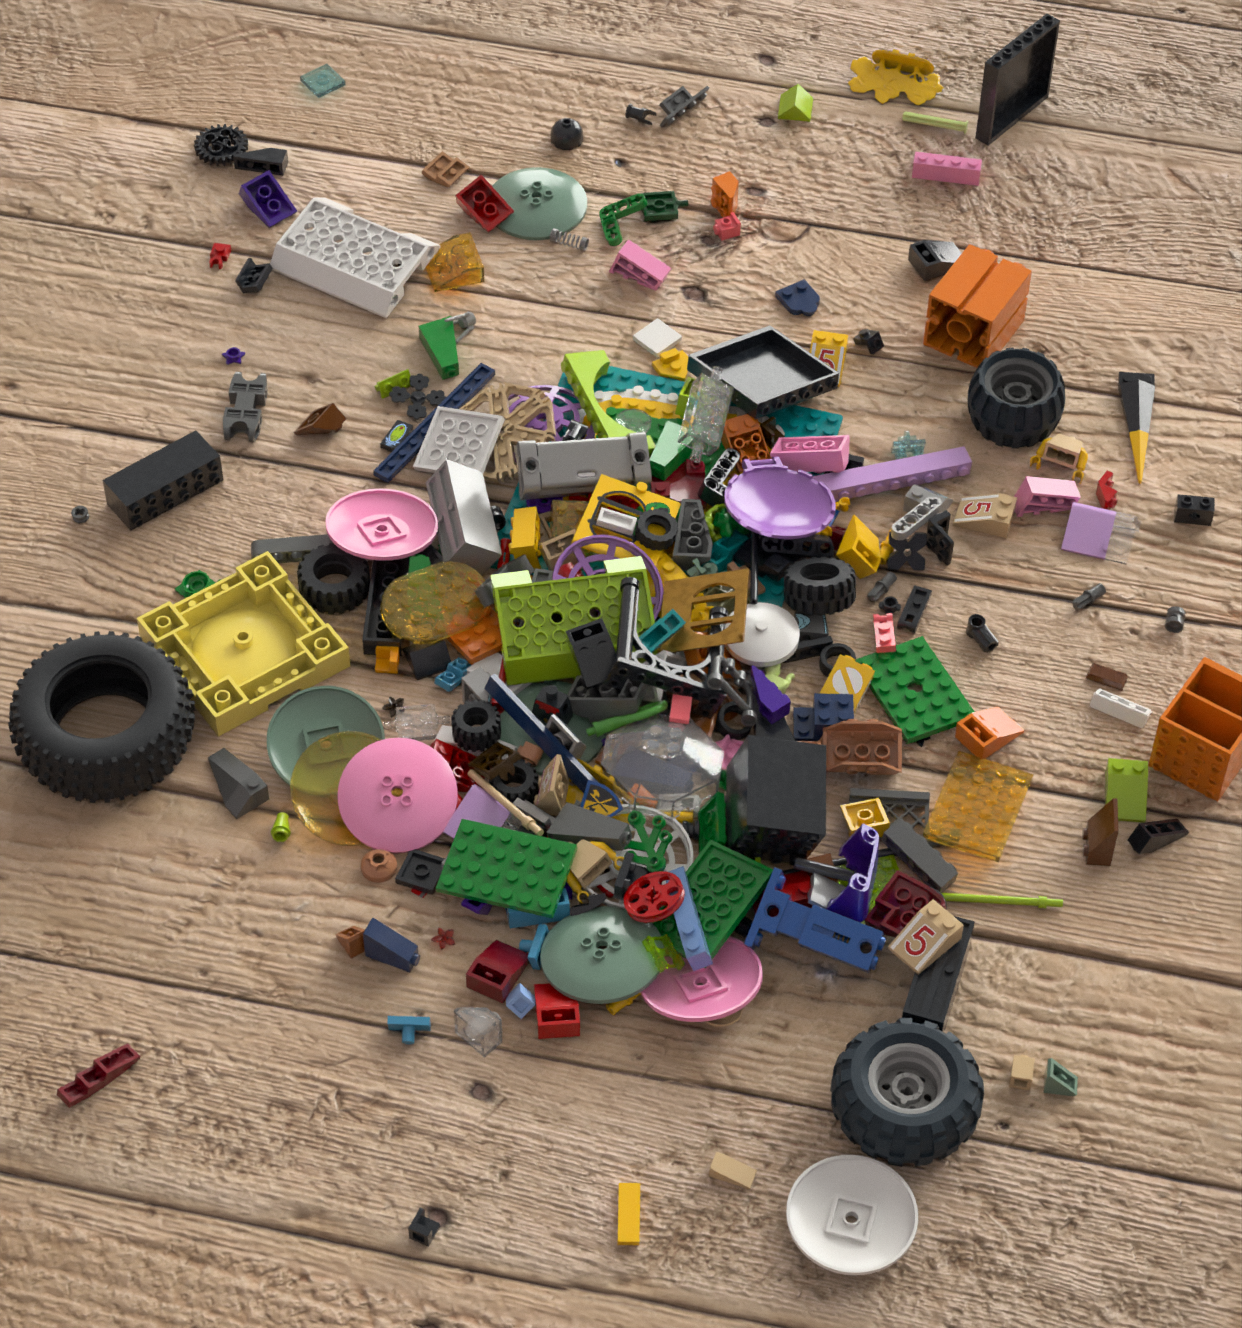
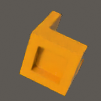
M376 646L375 672L398 674L399 647Z

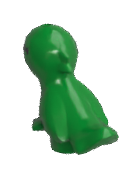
M722 508L721 512L715 515L713 525L720 529L721 537H730L735 530L743 535L751 533V530L739 524L730 513H727L726 508Z

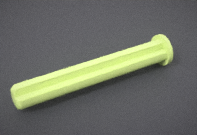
M906 111L902 117L903 121L962 131L964 134H966L968 129V121L962 122Z

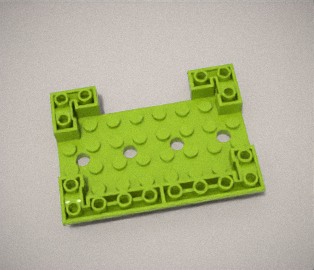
M642 557L603 561L605 574L534 583L531 581L528 570L490 575L495 611L498 615L502 641L501 650L507 686L573 678L581 675L568 646L566 631L601 618L608 630L615 652H617L622 594L620 583L626 577L636 578L640 582L636 624L638 637L655 623L647 571ZM592 609H597L600 612V616L594 618L589 612ZM559 614L562 617V621L556 623L551 619V616ZM515 619H522L524 625L516 627L513 621ZM657 649L652 654H658ZM637 658L640 663L646 661L644 658Z

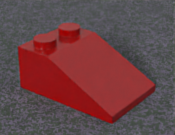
M482 175L455 195L456 203L488 233L514 213V210Z

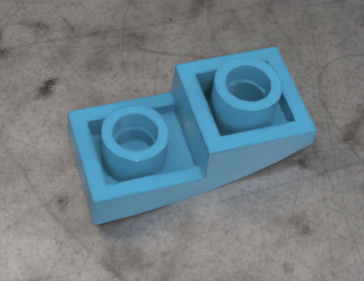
M458 657L448 664L446 671L435 677L434 684L448 692L452 691L462 682V677L467 675L466 669L471 664L465 659Z

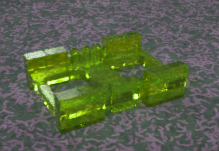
M668 934L656 937L649 935L642 941L647 952H650L652 957H654V963L659 972L670 968H677L678 971L682 970L685 962L672 946L673 942ZM660 940L664 948H658L654 941ZM664 957H671L674 964H668Z

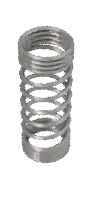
M553 228L550 233V241L560 243L562 231L559 234V230ZM567 232L564 233L562 241L563 244L566 239ZM569 233L567 243L564 245H568L569 247L572 245L573 247L575 234L572 237L571 245H569L568 242L571 238V233ZM580 236L577 237L576 245L573 248H577ZM582 237L577 249L585 251L588 247L589 239Z

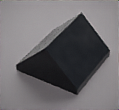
M438 636L402 648L416 680L446 671L448 664L451 662L446 642Z

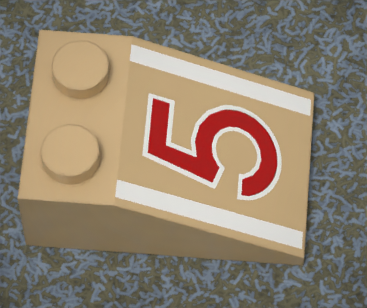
M1001 493L962 497L953 526L1007 539L1015 514L1017 497Z
M933 899L918 911L888 946V949L919 975L962 938L964 925Z

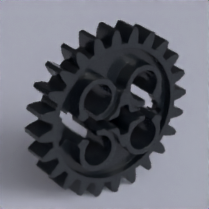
M217 124L216 128L211 125L210 130L205 128V132L200 131V135H196V140H194V149L196 156H199V160L204 159V163L209 161L210 165L216 163V166H219L220 163L223 166L226 163L232 165L234 154L246 152L249 145L247 135L243 133V130L239 131V127L233 129V125L227 127L226 124L223 127Z

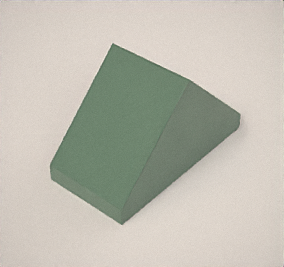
M1048 1059L1044 1074L1043 1093L1076 1096L1078 1077L1054 1059Z

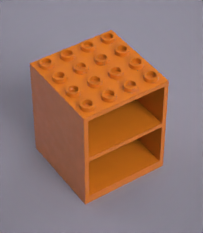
M1204 657L1159 718L1148 766L1218 802L1242 768V675Z

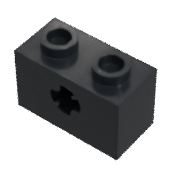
M1178 494L1174 508V523L1211 526L1215 512V498Z

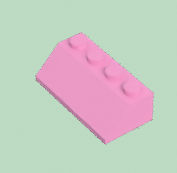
M915 152L912 178L979 186L982 160Z
M849 435L779 438L770 456L771 459L772 457L779 456L784 466H788L789 470L797 472L800 469L805 472L823 473L825 471L839 473L844 471L848 464L850 437Z

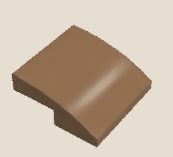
M442 151L422 170L421 174L435 183L450 187L470 166L458 157L452 159Z

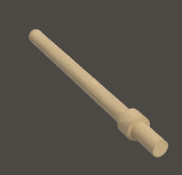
M474 770L468 772V776L520 820L523 827L531 830L537 836L544 834V830L536 824L532 817L526 816Z

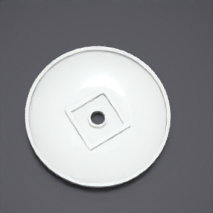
M840 1155L815 1163L798 1177L788 1196L786 1218L793 1241L800 1251L812 1262L824 1269L839 1274L866 1275L888 1268L907 1252L916 1235L918 1208L910 1187L891 1167L869 1157ZM847 1216H854L857 1218V1222L849 1223L845 1218Z

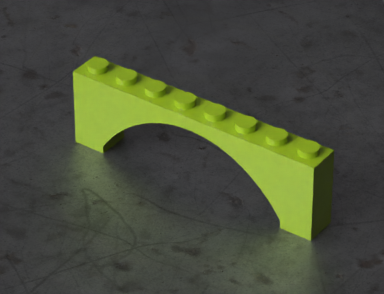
M596 350L565 354L561 362V370L565 373L568 383L571 384L574 395L577 396L580 406L584 409L587 419L591 422L594 433L597 434L598 438L624 437L628 433H636L609 417L595 398L593 385L602 375H607L610 364L605 351ZM649 435L646 437L650 459L656 445Z

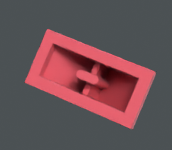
M673 694L669 722L689 724L692 697Z

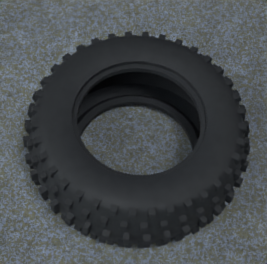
M96 631L93 636H86L83 633L80 634L78 639L72 640L69 637L66 639V643L61 645L56 643L53 645V650H44L41 653V658L34 659L31 662L32 667L24 670L22 673L24 678L19 679L16 684L19 689L13 691V702L10 703V722H8L10 732L13 733L10 735L12 744H18L14 747L16 755H22L21 762L24 766L29 767L28 772L30 775L38 776V782L43 786L49 785V790L52 792H62V797L68 798L73 796L76 801L80 802L84 799H90V803H96V800L104 799L105 803H110V799L118 797L122 801L130 794H133L134 797L138 796L139 791L145 789L148 791L152 789V784L161 783L164 780V775L167 776L174 771L173 765H178L182 760L180 755L186 753L187 742H191L192 730L195 723L193 711H196L195 702L190 701L193 698L192 689L186 690L189 685L187 678L181 677L183 671L180 667L174 666V659L170 656L166 657V653L162 648H154V643L151 641L145 643L142 641V637L139 636L130 638L128 633L123 632L119 636L115 635L114 631H109L108 634L100 635V632ZM97 696H123L135 700L146 708L142 716L131 727L109 737H79L59 726L64 716L73 707Z

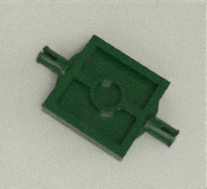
M674 191L642 193L647 200V206L641 210L644 215V221L678 219V207H688V200L678 201Z

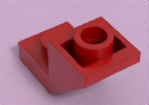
M1108 470L1098 481L1096 495L1101 508L1110 510L1115 508L1118 499L1116 498L1117 490L1112 488L1114 481H1112L1113 473Z

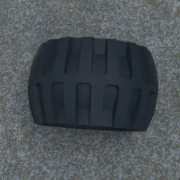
M1012 347L993 352L989 358H985L980 363L970 381L967 400L972 423L986 440H990L1001 447L1007 446L1012 449H1019V447L1027 446L1028 448L1038 442H1042L1057 427L1065 407V385L1056 364L1052 360L1047 359L1044 354L1030 351L1027 348L1014 349Z

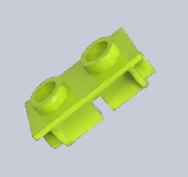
M409 369L377 382V385L374 387L377 392L380 391L382 399L388 397L395 386L400 388L410 387Z

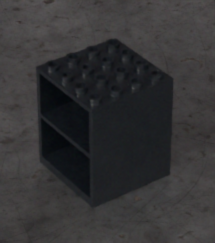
M753 735L747 736L727 766L725 826L727 841L725 847L755 860V857H760L761 860H767L774 864L783 862L790 863L792 866H794L796 858L807 859L826 835V745Z

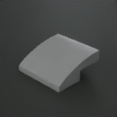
M517 797L513 802L525 815L532 817L547 829L550 828L556 819L527 800L523 801Z
M813 872L810 877L811 888L807 893L808 903L827 909L828 902L831 899H835L846 887Z

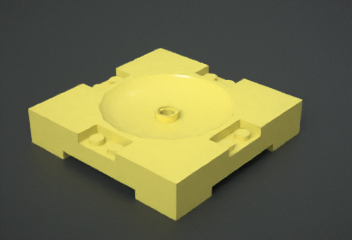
M268 551L236 567V573L175 604L169 601L137 618L139 634L143 642L151 641L154 643V648H162L166 653V657L170 656L174 659V666L180 667L183 671L181 677H186L189 686L186 690L192 689L193 698L190 701L195 702V708L218 737L268 711V705L298 689L302 691L311 688L350 667L349 647L329 623L325 624L288 580V574Z

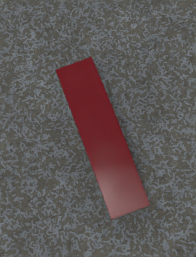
M127 1043L95 1059L93 1066L76 1074L74 1081L58 1088L56 1095L71 1108L122 1075L140 1060V1055Z

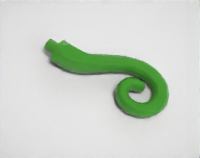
M661 700L640 707L633 714L614 716L598 722H592V727L586 729L587 735L595 734L599 737L604 733L627 724L651 717L666 710L668 703Z

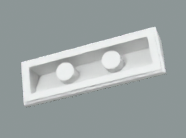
M1098 689L1093 694L1090 707L1140 728L1145 726L1152 713L1146 707L1102 689Z

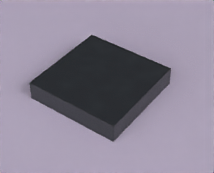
M416 849L409 851L395 878V883L433 895L442 873V862L445 858Z

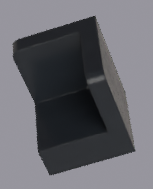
M420 1207L408 1228L409 1239L429 1247L440 1228V1223L425 1217V1209Z

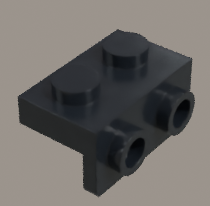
M248 258L235 282L243 294L259 292L273 267L270 263L256 265L252 258Z

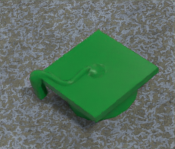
M198 570L187 574L182 583L175 588V591L182 597L187 598L215 584V582L205 572Z

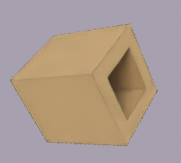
M1014 1055L1009 1087L1030 1091L1035 1058L1026 1055Z

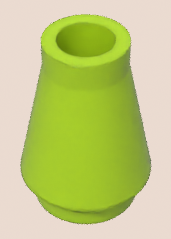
M284 812L277 814L271 829L272 838L277 842H284L291 835L288 821L289 816Z

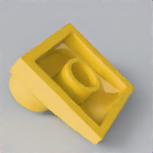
M879 798L840 805L848 828L849 838L863 823L875 829L879 837H882L884 832L890 828V822Z

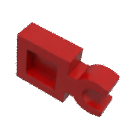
M214 242L210 252V268H213L214 264H218L219 269L223 268V261H227L231 253V245Z

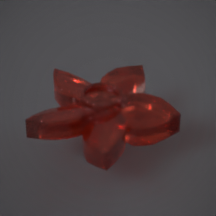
M438 928V936H434L431 941L439 942L441 950L445 948L446 944L455 945V941L452 938L454 929H448L445 932L442 928Z

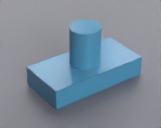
M546 924L538 925L534 940L521 939L519 944L521 951L529 952L527 958L534 970H541L542 967L541 947L549 933Z
M388 1016L387 1025L389 1030H403V1044H414L415 1031H431L430 1017Z

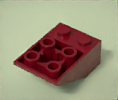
M495 940L470 966L466 973V987L503 1004L529 963L528 953Z

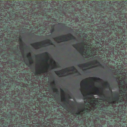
M235 372L229 388L230 404H235V407H225L223 416L224 440H230L235 434L241 432L248 435L249 442L257 440L262 425L261 409H256V406L266 405L268 395L266 373H261L260 376L258 375L252 381L245 380L242 372Z

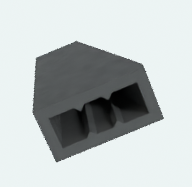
M566 802L547 831L548 838L572 842L573 844H577L583 839L588 842H604L612 850L623 851L626 844H629L632 839L628 823Z

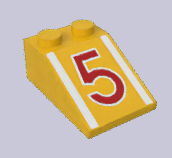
M814 330L809 353L839 373L838 387H840L847 353L848 335Z

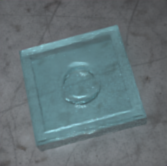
M328 64L300 76V81L318 98L346 85L345 80Z

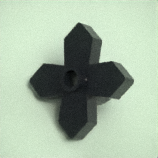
M890 531L888 543L896 551L888 556V569L899 570L907 561L913 570L924 571L925 558L917 551L926 546V533L915 532L909 539L896 540L892 538Z

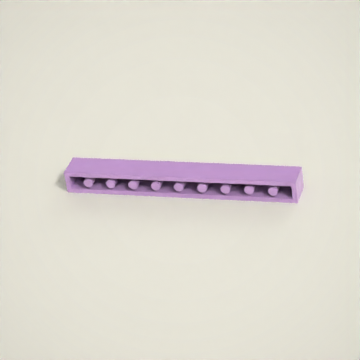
M965 446L848 469L839 473L833 472L813 476L812 478L818 482L822 481L832 492L835 501H839L843 497H862L868 494L913 486L914 484L918 485L970 474L972 461Z

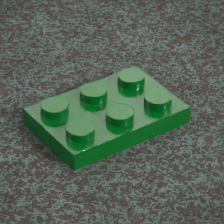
M717 791L698 811L699 854L710 840L723 846L726 844V803L724 802V793Z

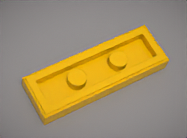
M619 1183L617 1245L639 1246L640 1183Z

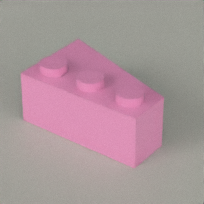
M628 239L618 252L609 272L612 274L615 272L622 274L625 279H635L638 284L657 291L667 278L671 268Z
M1026 476L1014 496L1017 497L1015 513L1017 517H1023L1024 513L1033 512L1034 515L1040 514L1039 511L1050 510L1052 513L1071 510L1073 502L1077 503L1081 498L1075 481Z

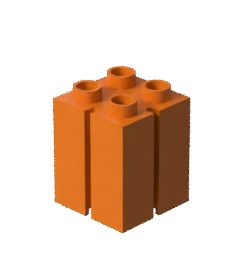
M969 244L929 294L926 316L928 320L925 324L923 345L950 357L959 349L957 360L977 368L993 352L1001 351L1024 322L1028 299L1026 296L1029 293L1032 270L1027 269L1018 262L1013 263L1004 258L998 264V256L993 252Z

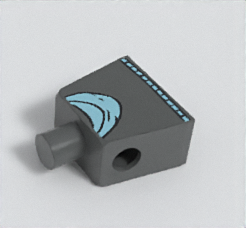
M797 610L794 612V618L800 630L799 642L829 635L826 614L818 616L816 614H802Z

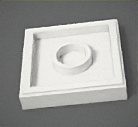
M657 318L634 334L633 340L658 358L661 353L670 350L681 342L682 336Z

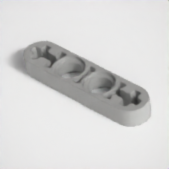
M928 497L895 522L891 529L892 538L904 540L927 523L930 518L941 511V499Z

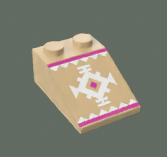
M556 755L543 770V775L538 780L539 794L535 796L534 800L536 807L551 816H558L564 807L569 786V778L561 755Z

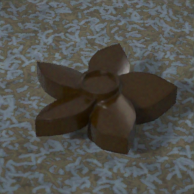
M389 697V704L384 705L382 708L390 710L391 717L396 712L404 713L405 709L402 706L404 698H398L395 701L394 698Z

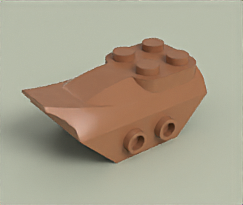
M849 719L823 728V735L819 741L822 745H826V772H846L847 774L866 772L870 775L902 773L901 728L876 719H869L867 721Z

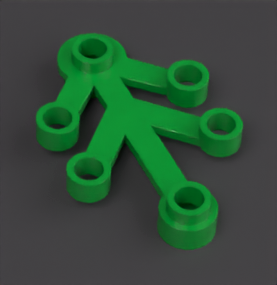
M640 811L630 812L628 822L637 830L642 842L631 840L623 850L633 849L646 852L648 857L637 856L634 851H628L634 854V862L647 866L650 872L664 871L666 859L663 856L668 844L673 839L672 834L668 830L661 832L662 828L666 825L665 819L660 815L653 818L652 824L654 827L649 837L644 828L645 816ZM659 837L661 843L657 852H655L654 847Z

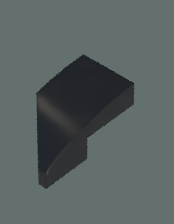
M590 894L588 896L589 903L570 907L571 916L585 913L597 907L606 900V894Z

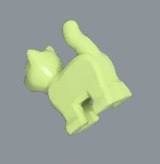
M781 663L765 667V676L771 682H774L784 694L791 680L795 678V675L790 673L785 679L778 677L781 673Z

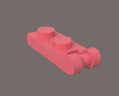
M886 613L884 616L873 614L877 653L896 652L892 613Z

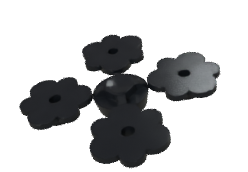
M422 374L410 376V386L417 390L412 392L411 395L409 392H406V388L398 386L393 387L389 393L394 403H404L406 399H411L413 405L408 406L407 416L413 417L415 420L426 417V407L422 406L425 400L430 401L432 406H438L446 398L442 390H432L427 396L421 392L423 388L428 387L429 378Z

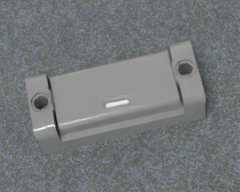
M645 432L628 433L624 437L536 443L535 440L518 441L514 448L518 469L520 500L593 494L601 474L633 486H637L639 482H644L648 487L652 481Z

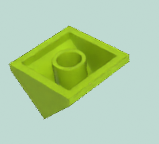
M799 84L793 86L781 94L778 119L810 122L813 97Z

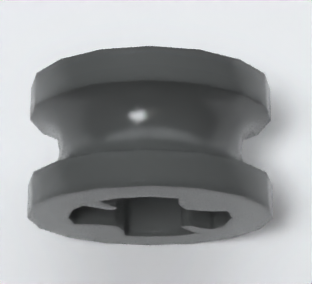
M76 506L72 509L71 514L76 523L88 521L89 513L85 506Z

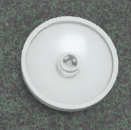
M769 603L747 604L744 642L727 644L725 647L734 658L747 665L757 667L774 666L789 659L796 651L800 636L799 626L795 618L788 611L777 605ZM727 623L726 626H725V629H726L731 623Z

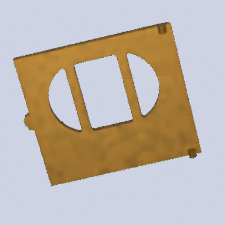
M749 569L665 581L661 618L674 609L686 624L657 649L658 653L663 650L673 653L744 642ZM712 586H728L734 590L733 592L696 597L701 591ZM735 598L733 616L691 622L692 606L694 604ZM731 623L723 631L712 635H700L692 631L694 628Z

